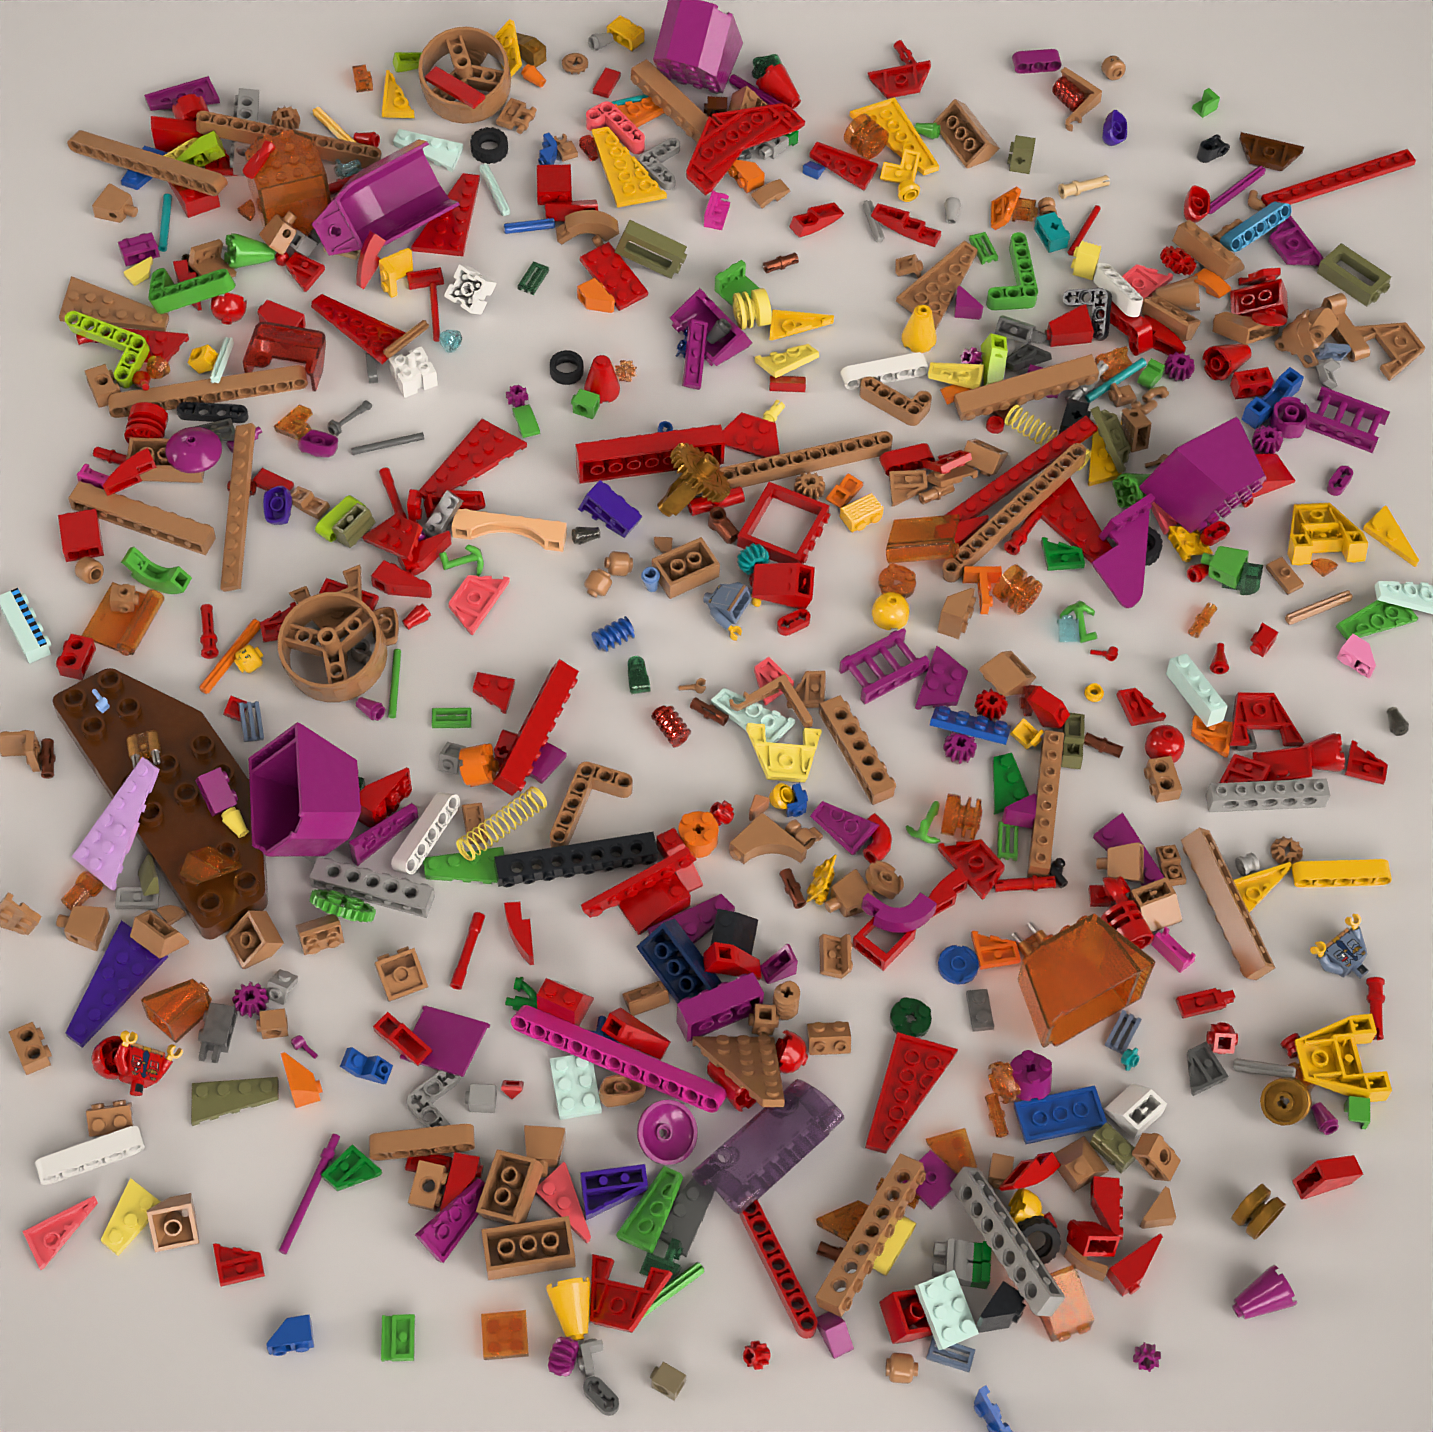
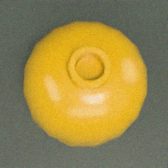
M887 592L880 595L872 606L874 623L885 630H891V628L901 629L909 619V604L907 600L896 592Z
M1025 1188L1018 1189L1014 1193L1008 1206L1011 1207L1009 1214L1016 1224L1027 1218L1030 1219L1032 1216L1040 1215L1044 1217L1041 1201L1036 1194Z

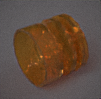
M861 114L856 117L844 133V142L867 160L876 157L884 149L889 139L888 131L867 114Z
M1014 564L999 578L992 594L1000 602H1008V608L1013 609L1017 615H1021L1038 598L1043 584L1033 576L1027 577V571L1018 564Z
M948 793L941 834L954 836L956 829L960 828L961 838H965L966 830H970L969 839L974 840L980 828L982 818V799L976 798L975 807H972V797H968L966 804L961 805V795Z

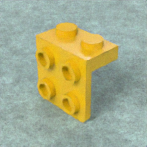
M410 248L400 250L379 260L381 287L391 298L397 296L396 280L405 277L408 272H413L412 251Z

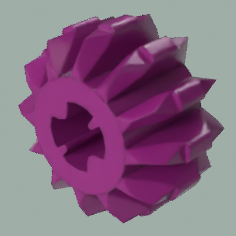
M1177 352L1173 355L1170 354L1164 363L1165 374L1169 375V379L1175 378V381L1180 379L1183 382L1185 379H1189L1195 370L1194 359H1190V354L1184 355L1183 352L1181 354Z
M1263 425L1259 429L1256 428L1251 439L1253 449H1258V453L1264 452V454L1278 452L1283 443L1282 432L1277 431L1276 427L1271 428L1270 425L1267 428Z
M952 731L950 736L945 738L943 749L946 757H951L952 762L958 760L959 764H961L962 760L968 763L970 758L975 756L977 743H974V737L961 733L956 734Z
M250 981L246 987L244 984H241V990L235 989L234 993L236 996L232 998V1001L235 1004L236 1011H240L242 1017L247 1013L250 1018H252L254 1013L260 1016L259 1011L266 1010V1003L269 1002V998L266 996V989L261 988L259 983L253 986V983Z
M558 1337L548 1358L549 1372L565 1377L572 1373L579 1355L577 1341L569 1337Z

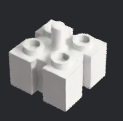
M459 264L453 276L456 278L454 284L450 283L444 296L454 303H460L461 307L470 313L482 314L487 304V301L484 299L486 295L491 296L497 283L486 276H481L480 272L474 268Z
M422 346L410 350L407 356L399 354L389 358L390 373L395 382H398L399 389L404 397L418 393V388L423 387L426 390L437 386L436 370L432 363L428 362V356Z

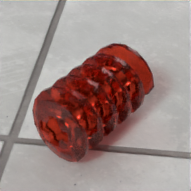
M1066 76L1060 77L1052 88L1053 94L1072 112L1086 99L1084 98V93L1080 92V89L1076 88V85L1072 84Z
M663 705L654 710L651 718L655 721L660 731L663 732V735L668 738L672 747L675 748L687 740L691 730L686 729L687 724L682 723L683 719L678 717L679 713L677 711L674 712L675 708L673 706L666 707Z

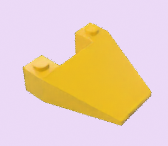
M1331 503L1294 504L1287 552L1292 565L1310 564L1312 553L1342 552L1346 562L1356 563L1365 561L1368 541L1364 533Z
M1372 1014L1351 1015L1296 1039L1294 1043L1304 1081L1348 1097L1370 1098V1102L1386 1101L1392 1092L1387 1071L1363 1073L1356 1044L1371 1043L1377 1031Z

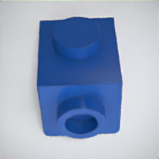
M800 783L792 785L795 800L794 803L787 804V817H798L806 813L808 796L806 790H802Z

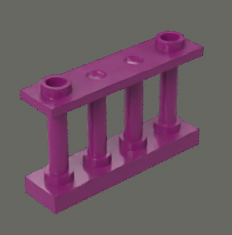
M1322 386L1317 400L1321 401V404L1316 413L1310 411L1306 428L1373 453L1379 437L1375 436V432L1379 423L1386 424L1390 411ZM1328 404L1338 408L1333 420L1323 416ZM1345 411L1355 414L1351 426L1340 423ZM1362 417L1372 420L1368 432L1357 429Z
M905 628L891 632L889 636L851 656H845L840 661L839 672L842 674L849 670L862 686L860 699L864 705L928 671L930 663L928 657L925 655L921 658H916L904 643ZM897 645L910 661V664L904 667L900 666L888 649ZM881 653L894 672L885 675L872 658ZM866 662L879 680L874 683H868L856 666Z

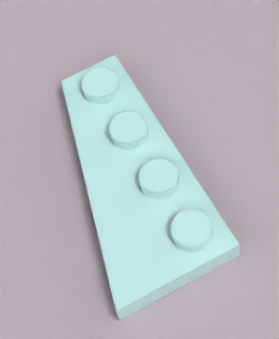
M402 129L398 130L393 140L394 146L401 149L418 139L428 141L429 145L423 148L426 159L433 161L439 167L442 165L448 171L453 172L463 150L462 143Z
M1378 581L1374 585L1377 600L1433 614V585L1421 582L1420 585H1415L1413 582L1400 584L1395 581Z
M725 688L711 700V704L715 708L729 715L731 720L745 730L747 723L765 724L766 742L776 743L795 724V719L781 716V713L775 710L770 711L763 708V705L757 702L740 711L733 710L730 707V699L735 704H740L746 699Z

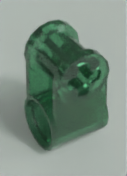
M777 54L754 58L753 78L759 79L766 74L765 70L770 65L783 64Z
M633 656L628 660V679L631 695L651 691L645 661L640 656Z

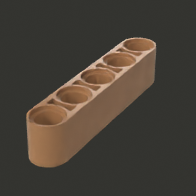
M471 1124L381 1132L369 1136V1158L376 1161L464 1152L475 1148L474 1126Z

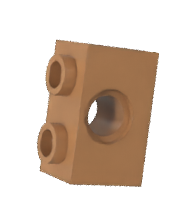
M106 364L84 370L87 382L99 408L108 405V397L111 394L121 392L118 383L113 382L115 377L112 370H108Z
M1142 1133L1132 1152V1155L1154 1180L1171 1181L1181 1161L1175 1154V1151L1168 1146L1164 1138L1158 1133Z
M419 1160L408 1200L410 1206L436 1212L437 1207L441 1206L443 1194H441L442 1186H446L449 1173L446 1172V1167ZM427 1182H435V1187L432 1191L426 1192L424 1190Z

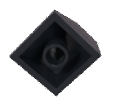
M717 909L711 945L714 942L731 944L752 955L758 919L738 912Z
M1005 1281L1001 1283L979 1317L976 1326L978 1333L1006 1329L1013 1322L1017 1324L1026 1307V1304H1024L1025 1298L1021 1296L1017 1289Z

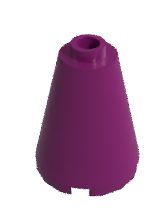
M1276 1265L1269 1267L1234 1299L1235 1304L1232 1305V1308L1238 1318L1242 1316L1244 1319H1249L1297 1305V1301L1292 1300V1297L1295 1295L1283 1273L1278 1275L1275 1271L1279 1269Z

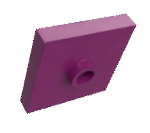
M930 1150L919 1160V1162L923 1163L926 1178L923 1184L917 1187L915 1195L932 1210L953 1190L950 1184L957 1174Z

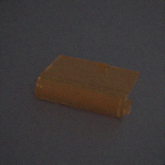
M959 514L894 520L886 547L887 562L902 563L955 558L959 554V545L954 540L960 518Z
M110 586L82 636L93 638L95 643L119 651L125 656L133 655L165 598L160 592L149 589L146 594L136 591V593H139V605H135V612L122 613L120 611H111Z

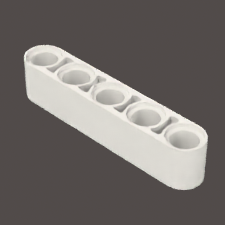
M1098 263L1093 282L1099 288L1111 292L1112 301L1124 314L1130 317H1138L1143 297L1111 265Z
M917 352L847 366L840 373L845 387L848 390L860 388L861 380L864 377H872L884 384L923 376L928 373L929 367L924 354Z
M438 792L394 855L391 862L394 871L414 874L459 809L460 798L458 795Z
M130 1126L44 1156L35 1162L40 1183L48 1185L137 1154L145 1146L139 1127Z

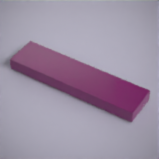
M690 319L682 382L684 387L697 390L701 388L707 322Z

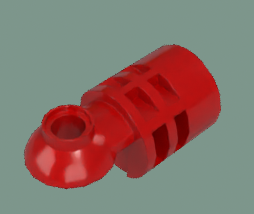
M1104 877L1103 882L1105 885L1103 890L1112 902H1116V905L1103 913L1101 922L1121 956L1137 953L1153 941L1154 935L1135 901L1127 898L1126 894L1130 892V888L1123 877Z

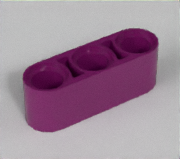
M1056 49L1018 51L1012 56L1015 71L1019 74L1053 72L1059 70L1062 66L1059 52Z

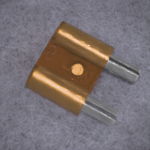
M150 730L133 734L126 738L129 759L132 760L133 768L136 767V763L138 764L142 757H152L155 765H157V762L160 764L159 755L161 754L157 731Z
M1031 921L1027 924V927L1033 935L1023 940L1017 932L1011 934V937L1016 941L1018 950L1032 966H1035L1053 955L1058 948L1043 930H1039Z

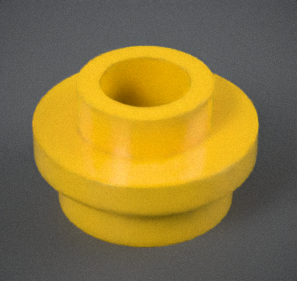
M1092 683L1085 688L1084 695L1089 701L1098 702L1103 698L1104 691L1099 684Z

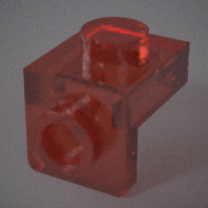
M1036 685L1023 687L1022 695L1019 698V707L1023 709L1024 716H1032L1033 709L1027 698Z

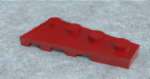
M816 142L810 151L809 157L863 191H865L878 169V164L820 142Z

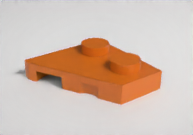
M1017 186L991 201V228L994 230L1009 223L1021 193V189Z
M1194 715L1191 736L1227 758L1230 748L1232 722L1223 721L1206 727L1199 716Z
M978 931L971 932L980 970L1020 963L1021 958L1016 941L1003 940L993 935H990V937L980 935Z

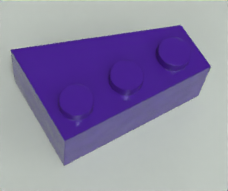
M601 480L586 494L578 508L581 512L585 510L592 514V519L596 521L600 519L607 523V528L623 538L632 531L642 518V515L636 508L631 507L622 496L617 495L608 484L603 483Z
M645 1164L581 1172L580 1182L585 1220L587 1221L646 1192L648 1181Z

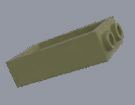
M629 220L615 249V253L672 279L674 273H679L687 257V254H685L687 246Z
M1342 243L1320 262L1317 274L1366 307L1372 302L1375 303L1381 293L1388 291L1390 288L1389 282L1392 277ZM1340 260L1373 281L1374 284L1372 286L1367 285L1337 265Z

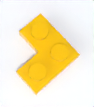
M904 149L901 165L884 162L880 180L898 184L903 180L915 182L921 152Z

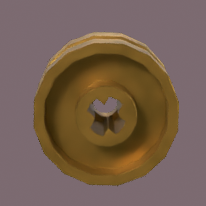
M1284 1077L1267 1084L1262 1091L1260 1103L1266 1118L1275 1124L1285 1126L1295 1124L1304 1119L1310 1112L1312 1099L1307 1086L1299 1079ZM1284 1098H1288L1290 1103H1287L1286 1105L1284 1103Z
M1260 1184L1240 1203L1231 1217L1238 1226H1243L1250 1221L1246 1228V1233L1254 1240L1275 1221L1286 1206L1278 1197L1272 1198L1265 1204L1271 1195V1190L1264 1184Z

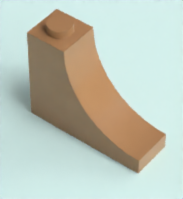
M1225 311L1215 315L1212 332L1248 345L1278 334L1280 326L1261 325L1254 322L1251 317Z
M762 812L730 842L729 853L734 860H739L743 864L754 857L764 854H782L801 863L806 859L807 848Z

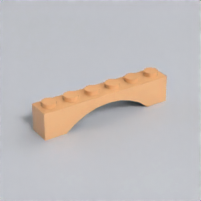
M458 509L453 518L452 536L454 538L472 540L488 533L509 532L528 537L545 550L563 552L567 536V523L540 518L533 519L523 516L488 513L486 511Z

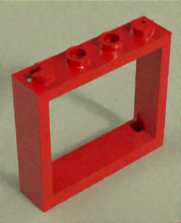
M768 482L738 534L737 546L746 549V546L750 547L753 543L755 545L760 544L767 550L769 559L777 563L804 564L807 561L808 552L814 549L815 539L817 537L820 538L823 532L824 523H828L831 516L829 513L830 505ZM773 498L818 515L796 554L751 536Z

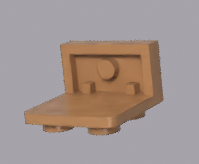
M220 239L191 247L188 265L200 276L219 269H227L232 278L237 273L221 258L223 242Z

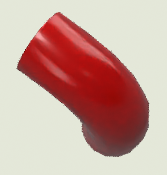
M876 813L872 814L867 820L879 824V827L871 835L872 843L863 850L864 857L870 864L882 861L891 850L892 844L890 828Z

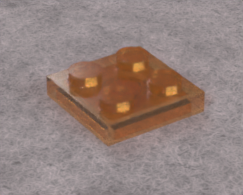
M526 1310L481 1314L484 1360L529 1356Z

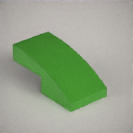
M530 404L512 408L513 416L518 424V430L523 438L540 434V429Z

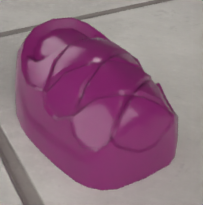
M311 429L299 438L298 448L301 452H306L315 457H332L338 449V438L331 434Z

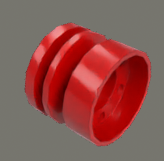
M140 402L132 405L124 433L125 440L129 443L130 438L164 439L168 423V413L159 405L149 402Z

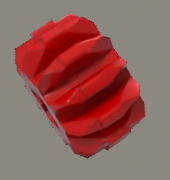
M992 688L989 692L983 690L981 694L977 695L974 704L975 709H977V715L985 716L990 721L993 718L999 720L1006 713L1008 701L1005 700L1006 697L1000 695L997 691L993 692Z

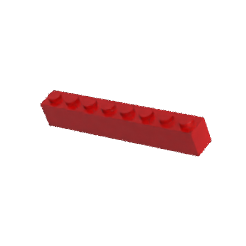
M561 659L551 668L492 783L511 796L517 791L521 792L526 785L524 779L533 771L534 766H532L533 761L536 762L540 757L541 751L539 750L541 746L544 747L549 739L547 734L554 729L556 725L554 720L561 715L564 709L561 706L567 702L571 695L569 690L573 689L578 681L576 676L579 671Z

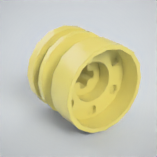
M764 288L752 290L751 298L746 291L742 292V296L739 292L733 294V313L741 330H745L746 326L749 329L752 328L754 320L758 327L771 324V306L768 294Z

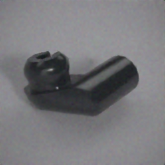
M1057 858L1052 862L1049 873L1050 876H1055L1054 880H1056L1060 888H1063L1068 884V881L1062 875L1063 867L1066 863L1062 858Z

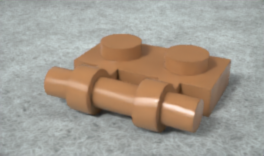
M510 98L497 118L496 124L510 130L517 126V133L522 134L529 127V122L534 119L537 109L535 107H531L530 110L526 109L525 102Z

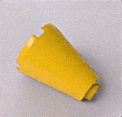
M926 305L915 307L902 332L901 341L912 352H928L936 344L937 336L932 310Z
M582 1277L558 1281V1286L553 1288L552 1283L548 1284L546 1290L565 1337L572 1338L574 1341L583 1340L584 1335L588 1334L589 1277H586L584 1282Z

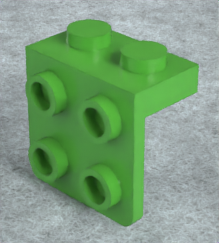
M743 260L732 264L728 269L715 276V292L732 307L734 293L739 292L742 296V292L746 291L751 298V291L760 289L745 275L746 263Z

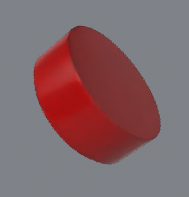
M991 416L987 419L986 429L993 434L1001 433L1005 422L999 416Z

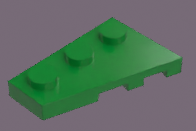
M1008 753L993 757L995 815L1003 813L1005 807L1028 797L1029 793L1013 754Z

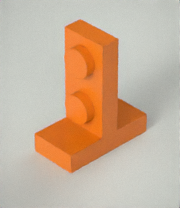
M964 566L962 583H977L980 614H988L989 607L993 605V597L989 596V591H991V583H1000L1002 575L1001 566Z

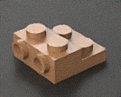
M407 946L397 950L398 954L389 956L388 953L377 957L378 961L374 963L389 1002L428 988L415 948L409 950Z

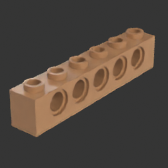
M839 695L820 703L819 715L870 802L874 805L893 797L896 783L887 774V768L884 762H880L875 747H871L868 742L869 739L866 732L862 731L859 727L857 717L853 716L850 712L851 709L848 702L844 701L842 696Z

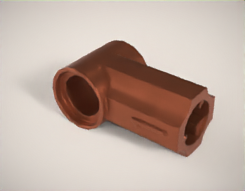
M712 508L708 520L709 528L717 531L727 544L734 543L738 538L739 531L726 517V511L723 508Z

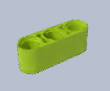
M352 495L346 496L317 523L315 532L329 542L335 541L337 538L332 527L356 503L364 507L366 506Z

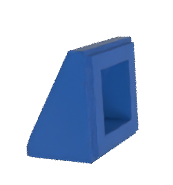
M809 161L803 166V174L818 180L826 167Z

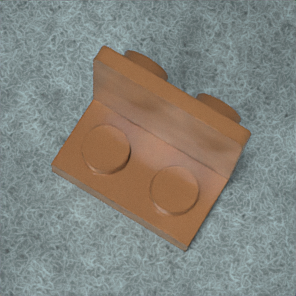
M3 731L0 733V754L2 757L26 755L27 765L31 766L32 771L41 772V762L39 760L41 747L35 731Z

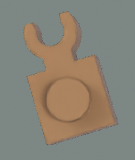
M562 134V140L554 136L557 142L558 155L562 162L578 157V151L572 141L567 142L565 134Z

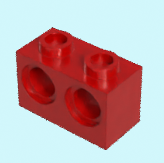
M1268 367L1234 372L1230 387L1235 400L1266 395L1271 390L1274 380Z
M70 634L69 639L64 642L61 656L56 661V667H58L60 676L83 680L96 651L93 638Z

